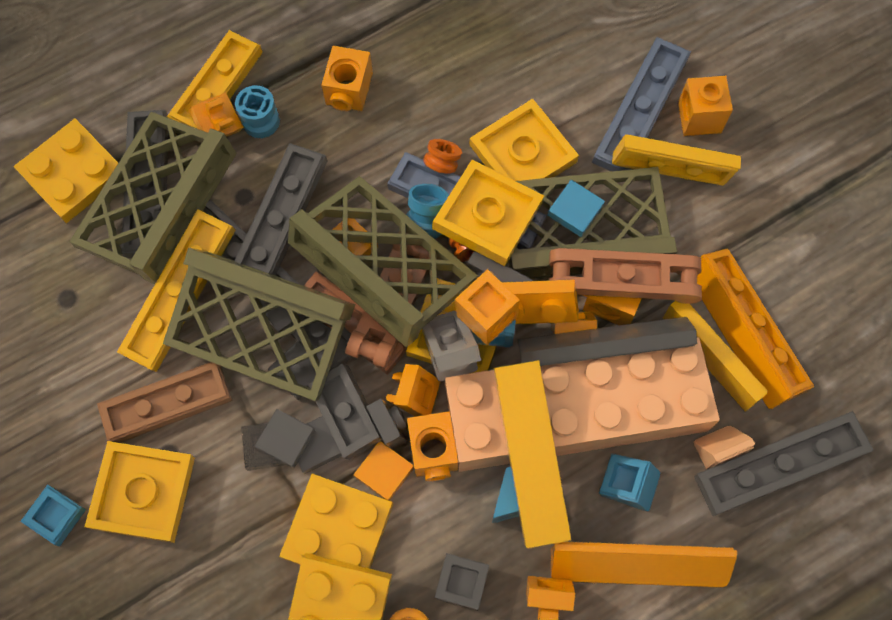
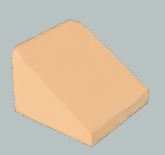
M726 426L694 441V446L706 469L745 455L755 445L751 437L732 426Z

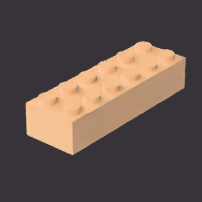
M699 337L695 346L540 366L556 456L708 432L720 421ZM494 370L445 377V391L451 415L459 472L510 464Z

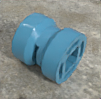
M257 85L246 87L239 92L235 100V107L246 133L254 138H265L275 133L279 127L280 118L271 92L267 88Z
M415 185L409 191L408 206L411 210L406 215L434 239L438 238L442 234L432 229L433 220L449 195L445 189L437 185Z

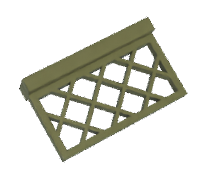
M150 112L69 243L75 248L139 274L145 281L155 284L197 209L203 211L206 207V204L235 158L236 151L222 132L210 129L207 133ZM157 127L169 131L170 139L151 146L150 138ZM195 140L201 142L195 154L183 158L180 146ZM174 149L177 161L157 168L154 156ZM148 159L151 171L131 178L130 170L133 165ZM180 171L181 178L177 185L163 191L160 178ZM154 181L157 194L137 201L134 188ZM127 191L130 204L111 211L110 202L114 196ZM160 204L161 211L157 218L152 222L143 224L140 211ZM133 214L136 228L117 235L114 221ZM107 225L109 238L94 244L87 241L95 228ZM139 238L140 246L132 259L122 256L120 244Z
M658 167L516 181L536 192L545 190L542 194L544 198L541 205L547 209H550L554 204L548 199L549 195L554 189L565 188L570 180L585 186L584 188L590 190L594 185L604 184L616 193L608 204L602 207L599 215L575 244L564 245L552 236L561 226L560 223L555 222L547 232L531 221L528 228L542 238L535 248L517 250L516 247L509 259L510 268L530 279L553 277V268L549 265V256L551 250L558 248L660 254L677 253L675 237L670 235ZM650 180L652 194L645 203L626 190L633 181ZM620 197L639 209L628 224L610 211ZM652 201L654 202L655 210L649 206ZM644 213L657 222L659 235L644 236L632 226ZM603 217L622 230L615 240L605 241L593 232ZM626 234L632 237L623 239ZM586 238L592 241L583 243L586 240ZM547 242L552 245L548 247H543ZM582 267L570 268V275L582 274Z
M360 176L309 213L301 209L289 219L288 243L406 348L418 338L419 332L424 326L454 302L455 298L478 277L477 274ZM359 192L371 202V209L348 207V200ZM324 217L342 218V230H327L317 222ZM348 218L371 220V232L348 231ZM377 220L393 221L399 226L400 234L377 232ZM348 242L371 243V256L354 255L348 250ZM377 243L400 244V258L377 256ZM406 245L424 247L429 252V259L407 258ZM377 267L401 268V282H385L378 276ZM407 269L430 270V284L408 283ZM436 270L452 271L461 280L455 285L437 284ZM408 293L431 294V306L421 313L408 302Z
M188 248L183 263L188 265V269L163 344L313 401H319L346 320L351 319L356 304L214 253ZM198 277L210 281L217 295V298L199 306L193 293ZM222 286L228 287L233 290L224 293ZM244 293L249 296L255 312L237 320L228 299ZM259 299L269 302L271 304L262 307ZM221 304L229 325L212 333L202 312ZM190 305L191 311L187 312L188 307ZM280 306L287 309L294 326L275 335L266 313ZM297 313L310 318L301 322ZM195 316L204 337L193 343L178 339L183 322ZM258 317L268 339L249 347L240 326ZM316 321L332 325L327 343L314 349L304 327ZM233 330L242 351L231 357H226L221 354L215 338ZM297 331L307 353L288 362L278 340ZM207 343L210 350H207L199 346ZM271 344L280 366L266 372L259 369L252 353ZM324 351L321 361H319L316 354ZM245 357L248 365L237 360ZM308 358L316 372L311 388L298 384L290 368ZM283 371L286 379L275 374Z

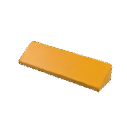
M727 248L702 255L700 257L701 273L697 275V284L702 286V301L735 355L766 388L767 394L762 398L769 409H773L814 388V384L730 250Z
M559 542L554 543L551 547V578L591 583L725 587L730 582L737 559V550L724 547Z

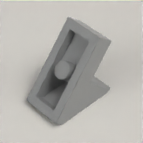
M456 311L438 315L422 328L438 381H444L445 377L469 374L477 370V362L481 361L478 345L470 329L457 317Z

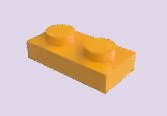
M575 280L502 282L520 300L519 316L516 318L515 324L578 322L579 308Z

